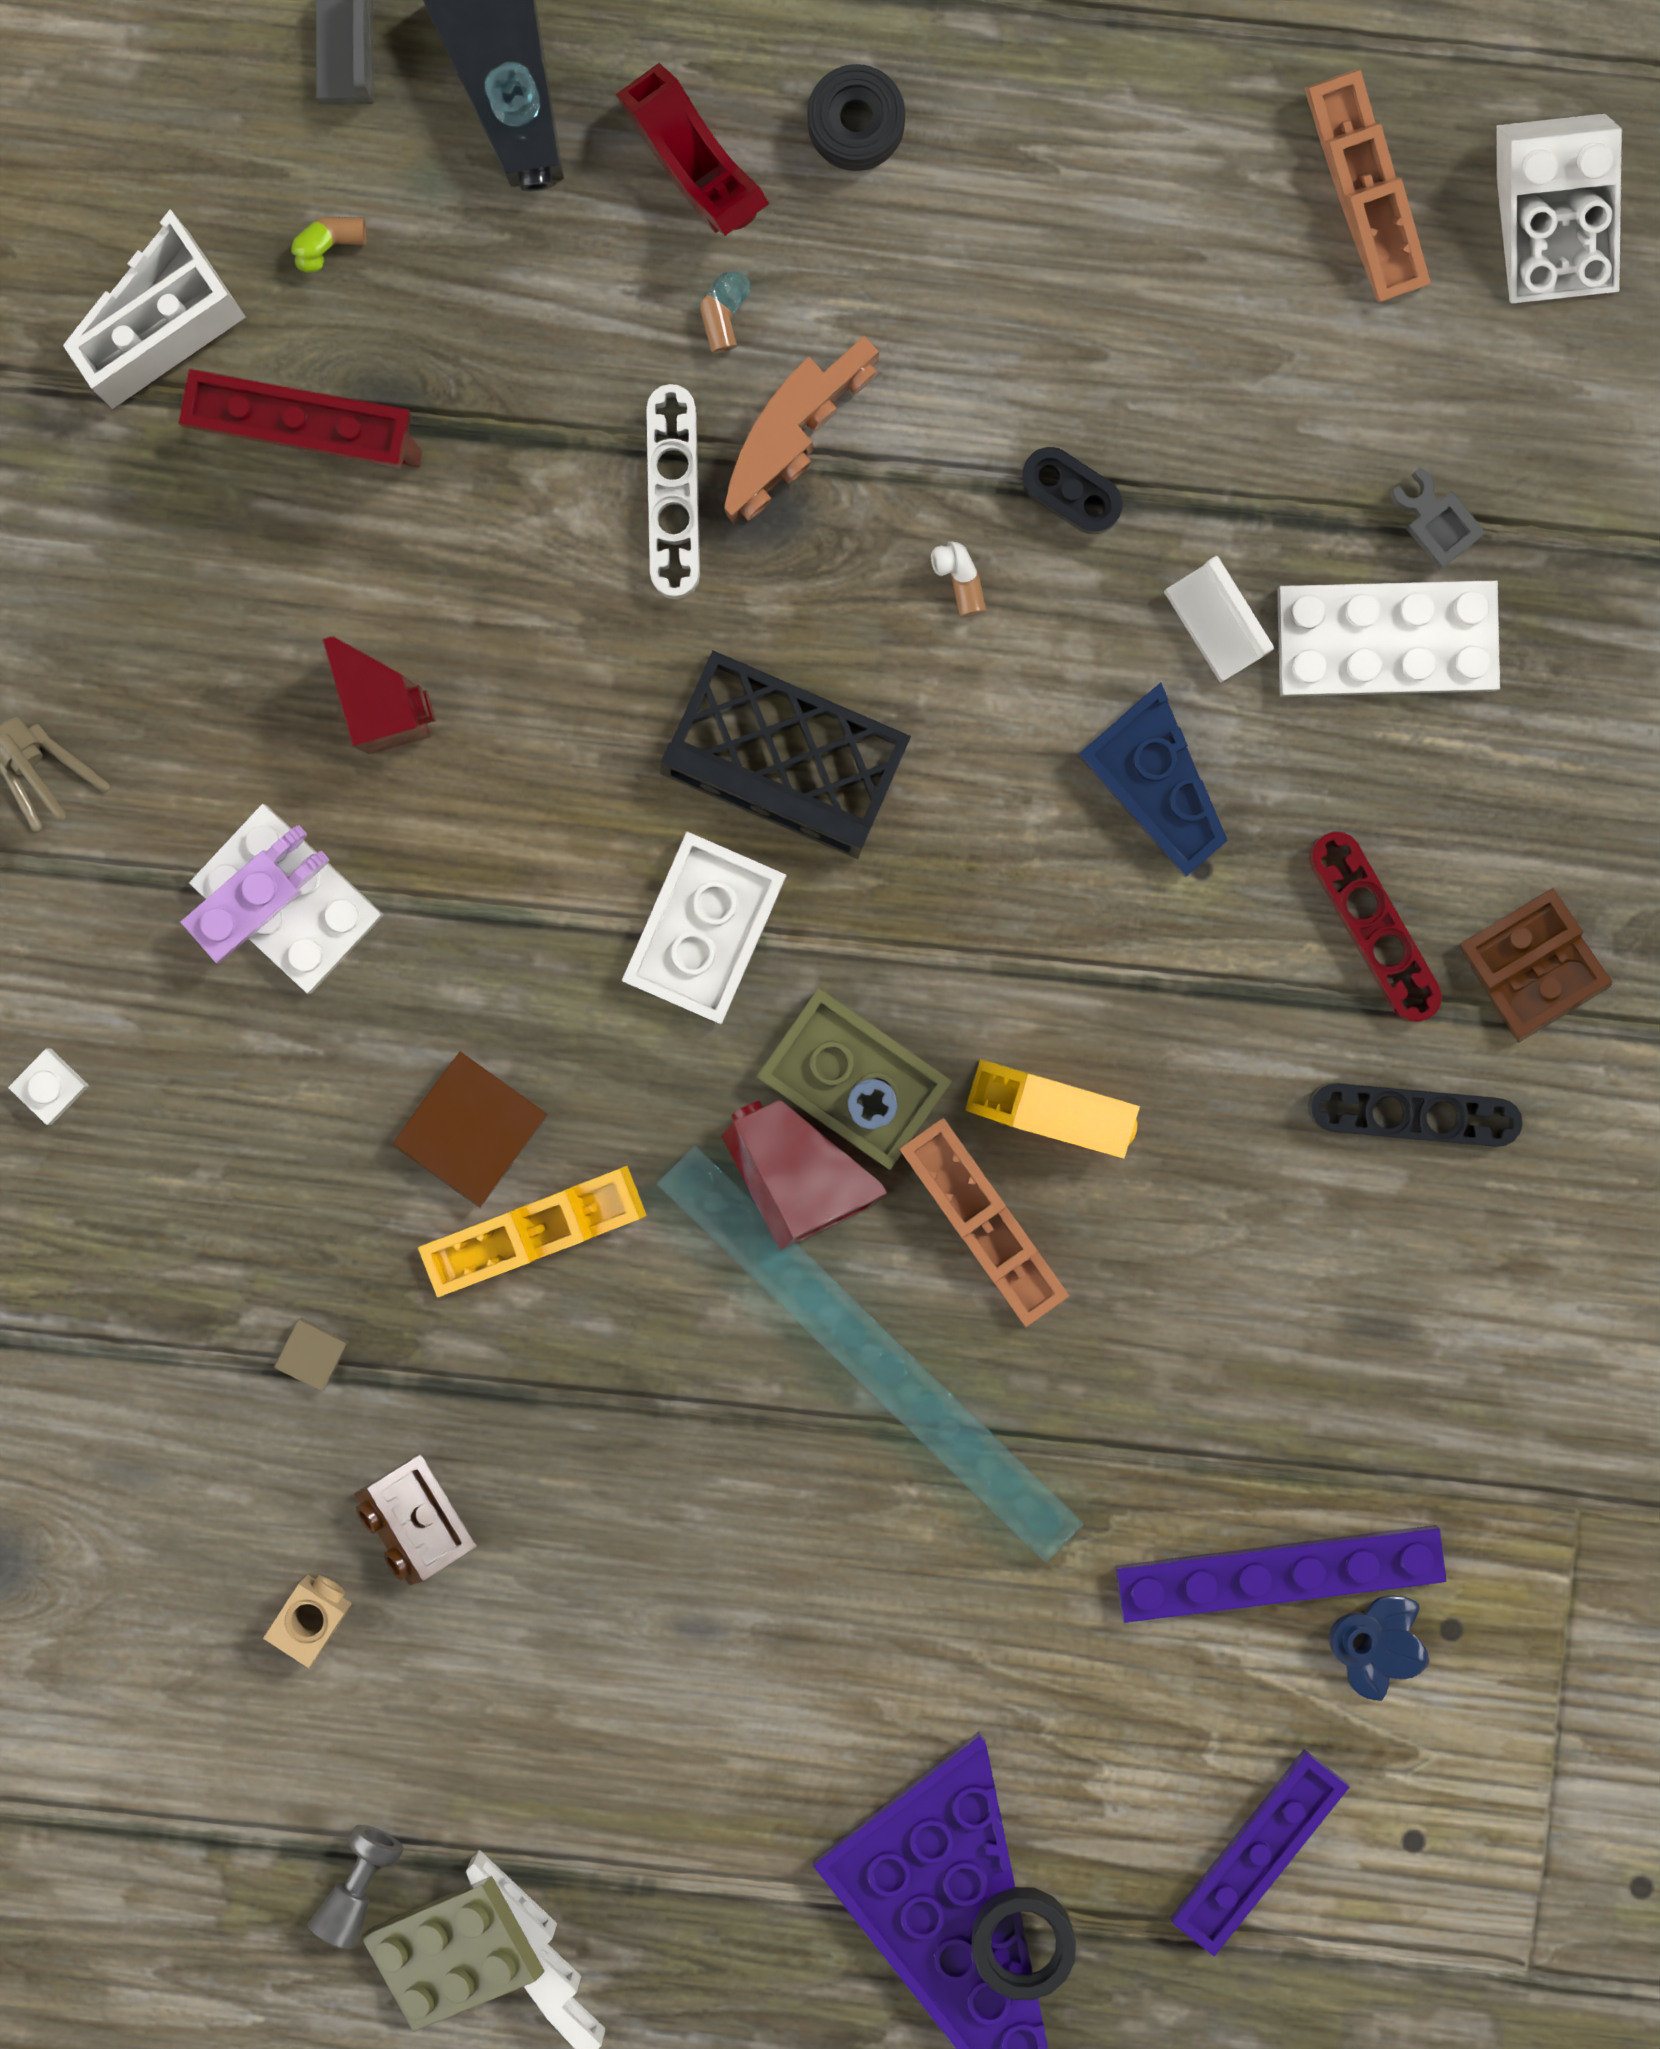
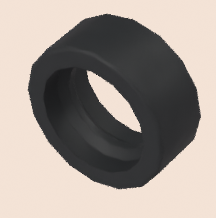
M1013 1887L996 1893L980 1908L972 1925V1954L979 1975L993 1991L1010 1999L1035 2000L1051 1994L1067 1980L1075 1963L1076 1938L1067 1911L1053 1896L1037 1888ZM1016 1912H1032L1043 1917L1052 1927L1056 1937L1055 1952L1050 1962L1041 1970L1031 1974H1014L1004 1969L996 1961L991 1949L992 1934L997 1924L1006 1916Z

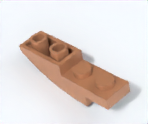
M865 336L858 340L825 372L808 356L769 400L747 437L730 480L724 509L726 516L733 524L741 516H744L748 521L754 518L772 500L768 492L782 479L788 484L792 483L811 465L812 461L808 455L813 452V442L803 431L808 426L813 431L822 427L838 410L833 404L848 389L854 395L857 394L877 375L878 371L874 366L879 361V351Z

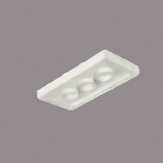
M1498 581L1280 586L1277 589L1280 697L1489 692L1500 690Z

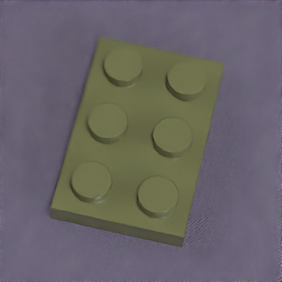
M820 988L817 989L756 1076L889 1170L902 1154L899 1149L911 1141L952 1082L949 1078ZM866 1079H877L884 1081L892 1088L896 1095L897 1110L895 1117L889 1124L870 1130L861 1127L853 1121L852 1115L849 1112L848 1099L850 1092L856 1084ZM874 1089L871 1095L861 1093L858 1096L857 1101L863 1105L861 1115L865 1118L870 1119L875 1112L884 1115L887 1111L888 1106L882 1102L883 1092L881 1090Z
M493 1876L376 1925L361 1937L413 2032L534 1983L545 1972Z

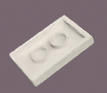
M262 804L196 874L189 884L207 899L262 850L267 851L292 828L267 805ZM303 840V843L298 848L288 853L277 864L290 877L306 858L317 852ZM329 863L300 888L302 893L249 938L307 994H311L384 916Z
M686 832L622 981L722 1024L787 875Z

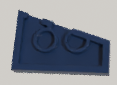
M1160 682L1080 752L1078 756L1181 874L1186 877L1228 840L1203 780L1199 777L1188 751L1187 742L1181 728L1178 727L1168 703V697Z

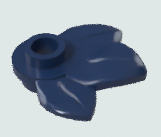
M1388 1595L1379 1597L1369 1605L1364 1613L1353 1612L1337 1619L1332 1625L1329 1634L1331 1651L1338 1661L1346 1665L1349 1685L1360 1696L1382 1701L1387 1694L1390 1678L1401 1680L1413 1678L1428 1667L1429 1656L1426 1647L1417 1636L1409 1633L1420 1608L1416 1601L1404 1596ZM1364 1633L1361 1645L1354 1650V1638L1358 1634Z

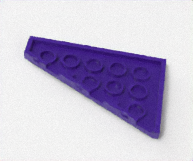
M977 1732L813 1860V1867L956 2049H1048L1038 1998L1035 2000H1015L993 1991L979 1975L972 1954V1925L980 1908L996 1893L1015 1887L986 1740L980 1732ZM1016 1912L1006 1916L997 1924L992 1934L991 1949L996 1961L1004 1969L1014 1974H1031L1033 1971L1021 1912Z

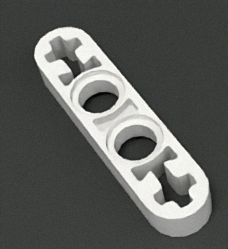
M668 384L660 386L653 391L647 403L650 575L653 585L660 594L667 598L680 599L694 592L700 578L697 412L694 399L686 389L679 385ZM674 397L677 399L679 407L687 408L686 414L677 416V434L682 436L689 433L688 442L671 438L656 443L657 434L667 436L665 416L656 414L657 408L666 407L667 398ZM671 450L683 453L689 463L686 473L681 478L675 480L664 478L657 469L658 460L661 455ZM668 505H681L689 513V524L681 533L669 534L659 526V514ZM691 541L690 551L679 548L681 566L683 569H690V577L681 578L680 587L672 588L667 578L660 577V571L670 567L669 549H664L658 552V543L680 545Z

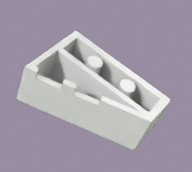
M171 209L160 221L163 227L143 252L138 250L127 263L131 268L111 293L104 292L63 345L91 389L112 409L246 318L191 234Z

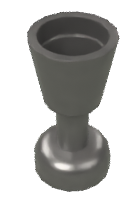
M363 1824L356 1825L349 1840L350 1847L358 1856V1859L346 1883H337L307 1924L309 1929L322 1940L346 1949H353L357 1945L370 1901L365 1891L377 1866L389 1867L395 1865L404 1849L403 1845L388 1833Z

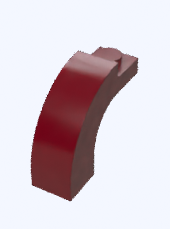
M661 63L653 66L615 94L657 160L688 202L715 233L720 231L724 236H727L733 230L746 227L755 219L759 211L770 204L760 186L729 157L713 136L679 80Z

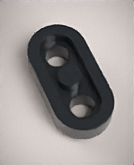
M1056 447L1038 449L1026 460L1022 471V484L1028 496L1087 534H1101L1115 525L1121 515L1123 502L1118 488L1111 481L1064 450ZM1050 468L1056 471L1059 476V482L1051 487L1043 485L1039 480V473L1043 469ZM1091 498L1100 500L1104 507L1103 513L1097 517L1088 515L1084 510V502Z

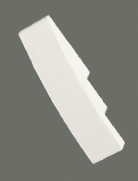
M479 1850L472 1857L466 1870L471 1885L493 1876L545 1971L534 1983L526 1985L524 1988L548 2021L575 2049H599L602 2045L605 2028L573 1998L577 1993L581 1975L548 1945L553 1939L557 1923Z

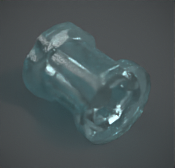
M505 62L498 68L490 71L486 79L485 91L490 99L494 115L500 122L508 126L528 124L535 118L539 110L540 97L527 68L515 62ZM514 86H520L523 96L515 95L512 103H506L502 93L511 94Z

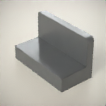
M316 0L317 100L320 104H374L373 0Z

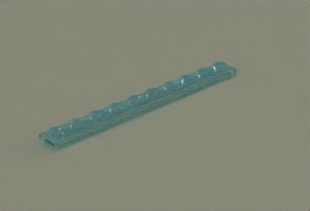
M696 1144L657 1183L667 1195L1045 1563L1084 1525L1083 1521L798 1243L780 1251L755 1201Z

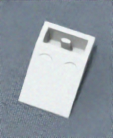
M1606 114L1497 125V188L1509 300L1511 303L1619 292L1622 128Z

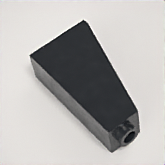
M423 0L510 186H520L522 191L527 192L540 191L552 187V180L564 179L536 0Z

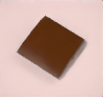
M1554 888L1460 944V948L1476 977L1518 1043L1609 989L1612 985V980L1583 940V930Z
M459 1051L406 1123L392 1146L474 1205L481 1208L512 1167L515 1159L545 1121L548 1114Z

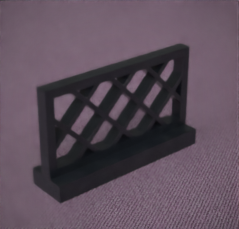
M712 650L672 742H669L661 760L660 774L855 859H859L911 736ZM717 669L739 677L746 695L717 705L710 688ZM749 682L762 687V689L753 692ZM775 693L788 698L795 717L767 727L757 700ZM706 696L710 708L698 712ZM750 704L760 730L731 740L721 714ZM799 704H802L813 710L808 711L806 713H802ZM823 715L838 720L845 738L817 748L807 721ZM711 717L715 718L724 741L723 744L707 750L685 742L693 724ZM799 725L809 752L781 762L771 735ZM849 725L862 730V732L852 735ZM876 736L895 745L887 763L867 770L856 743ZM764 738L774 765L756 772L742 767L735 749ZM848 746L859 773L831 783L821 756ZM728 752L732 762L717 755ZM813 760L824 786L805 794L793 789L785 770ZM778 773L781 783L767 777ZM883 773L875 791L870 778ZM863 781L871 800L864 819L842 810L835 791ZM828 795L831 805L816 798Z

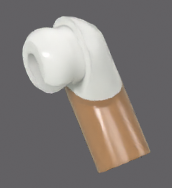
M948 542L947 546L935 547L931 553L933 569L940 576L948 573L951 574L959 616L961 618L971 617L986 612L980 577L966 547L958 542Z

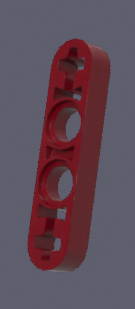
M1334 831L1320 836L1314 841L1309 851L1311 868L1391 1009L1398 1017L1406 1021L1421 1022L1430 1019L1437 1013L1441 1005L1442 993L1440 987L1359 844L1352 836L1344 832ZM1329 841L1335 848L1341 846L1347 848L1349 854L1342 861L1348 873L1352 874L1359 868L1364 876L1362 879L1348 882L1338 892L1333 885V881L1344 879L1335 865L1325 867L1321 860L1328 853L1325 844ZM1356 888H1366L1375 895L1377 901L1376 909L1369 918L1358 919L1348 910L1347 898ZM1386 934L1397 937L1403 946V955L1400 961L1392 966H1385L1379 963L1374 955L1376 941ZM1412 962L1417 972L1406 974L1415 988L1425 987L1429 994L1422 999L1425 1008L1421 1012L1416 1007L1405 1008L1403 1006L1402 1000L1408 996V991L1402 980H1396L1392 985L1387 980V975L1404 971Z

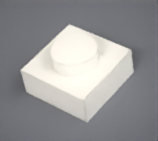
M50 1048L45 1049L8 1088L46 1125H52L89 1085Z

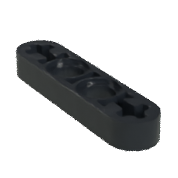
M1326 1083L1314 1090L1308 1102V1113L1313 1123L1321 1129L1339 1133L1499 1147L1506 1146L1515 1141L1523 1125L1522 1115L1517 1106L1509 1100L1497 1097ZM1332 1092H1339V1101L1359 1104L1358 1093H1366L1367 1095L1361 1109L1364 1126H1355L1359 1115L1346 1113L1338 1114L1336 1122L1329 1123V1114L1320 1111L1321 1101H1329ZM1383 1097H1394L1402 1106L1403 1114L1401 1120L1393 1127H1381L1373 1117L1374 1105ZM1445 1101L1453 1106L1456 1112V1121L1450 1130L1438 1133L1430 1128L1427 1122V1114L1433 1104ZM1466 1103H1474L1471 1110L1473 1115L1490 1116L1494 1112V1107H1500V1115L1509 1118L1508 1128H1500L1497 1132V1137H1492L1491 1128L1469 1125L1471 1136H1463L1468 1123Z

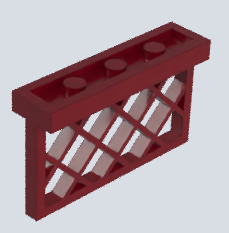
M188 369L178 422L183 428L400 469L402 464L420 468L422 450L408 434L412 415L409 410Z

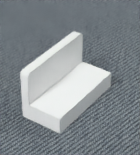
M1217 555L1209 559L1201 568L1165 589L1164 593L1220 683L1266 656L1274 649L1268 636Z

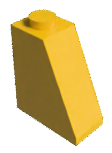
M980 1059L965 1111L1014 1128L1124 1159L1127 1148L1134 1140L1137 1132L1136 1118L1140 1106Z

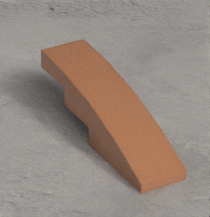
M1354 69L1304 87L1338 198L1376 300L1382 302L1431 284L1402 178H1398L1395 175L1382 125L1375 123L1361 69Z
M944 1117L899 1149L1025 1327L1070 1297Z

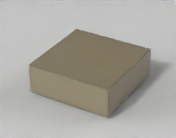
M300 1318L274 1368L323 1392L349 1341Z

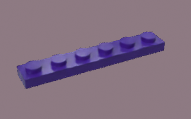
M1437 1525L1116 1565L1121 1613L1124 1623L1447 1582L1441 1533Z

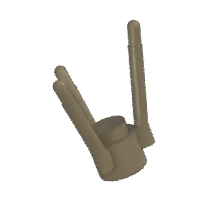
M15 717L0 725V773L4 776L33 831L39 832L42 829V824L17 775H24L58 821H63L66 818V813L33 768L43 757V754L39 751L40 747L100 791L107 792L110 790L108 782L50 739L39 724L28 729L19 717Z

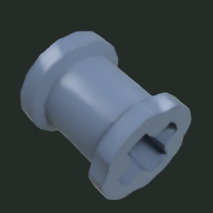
M866 1079L856 1084L850 1092L848 1099L849 1112L852 1115L853 1121L861 1127L870 1130L889 1124L895 1117L897 1110L896 1095L892 1088L884 1081L877 1079ZM874 1089L881 1090L883 1092L882 1102L888 1106L887 1111L884 1115L875 1112L870 1119L865 1118L861 1115L863 1105L857 1101L858 1096L861 1093L871 1095Z

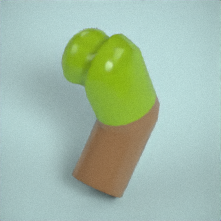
M321 217L316 219L293 240L291 253L295 255V266L303 272H316L323 266V253L331 246L366 245L365 217Z

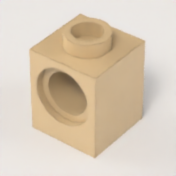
M307 1574L297 1585L263 1639L309 1668L317 1659L353 1603L343 1598L345 1595L344 1589L334 1581L321 1575L314 1579ZM304 1604H311L319 1608L324 1617L323 1626L320 1628L305 1626L299 1618V1607Z

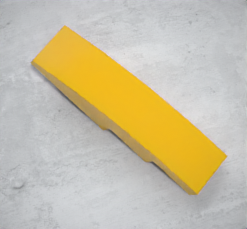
M624 1166L419 1246L418 1250L438 1298L642 1219L647 1214L629 1168Z

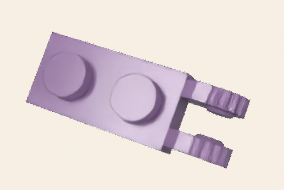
M300 825L289 830L267 851L262 850L181 921L182 925L215 963L224 961L302 893L300 888L328 864L329 859L322 851L306 858L290 877L277 864L288 853L298 848L303 843V839L306 838L307 833Z

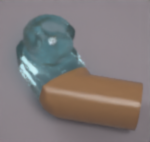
M739 271L721 274L714 281L700 303L701 316L713 354L723 353L737 347L730 320L749 295L751 289L748 278Z

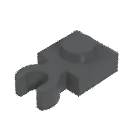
M1419 468L1412 474V477L1420 486V495L1416 498L1408 497L1397 486L1390 492V497L1399 509L1412 511L1418 518L1406 529L1437 568L1441 570L1486 534V532L1452 491L1439 501L1434 495V481L1431 475L1426 470Z

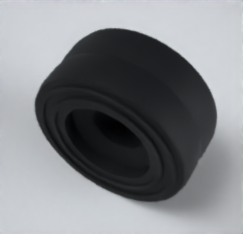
M850 64L832 70L817 83L809 98L807 121L810 139L817 152L826 161L841 169L862 171L882 164L896 151L904 133L905 104L899 88L884 72L868 65ZM861 104L867 107L872 114L871 124L860 132H852L846 129L841 123L840 116L847 106Z

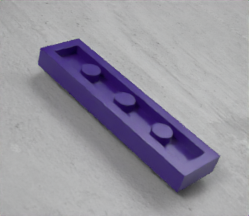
M1303 1749L1170 1916L1171 1922L1215 1957L1350 1788L1347 1782L1311 1753Z

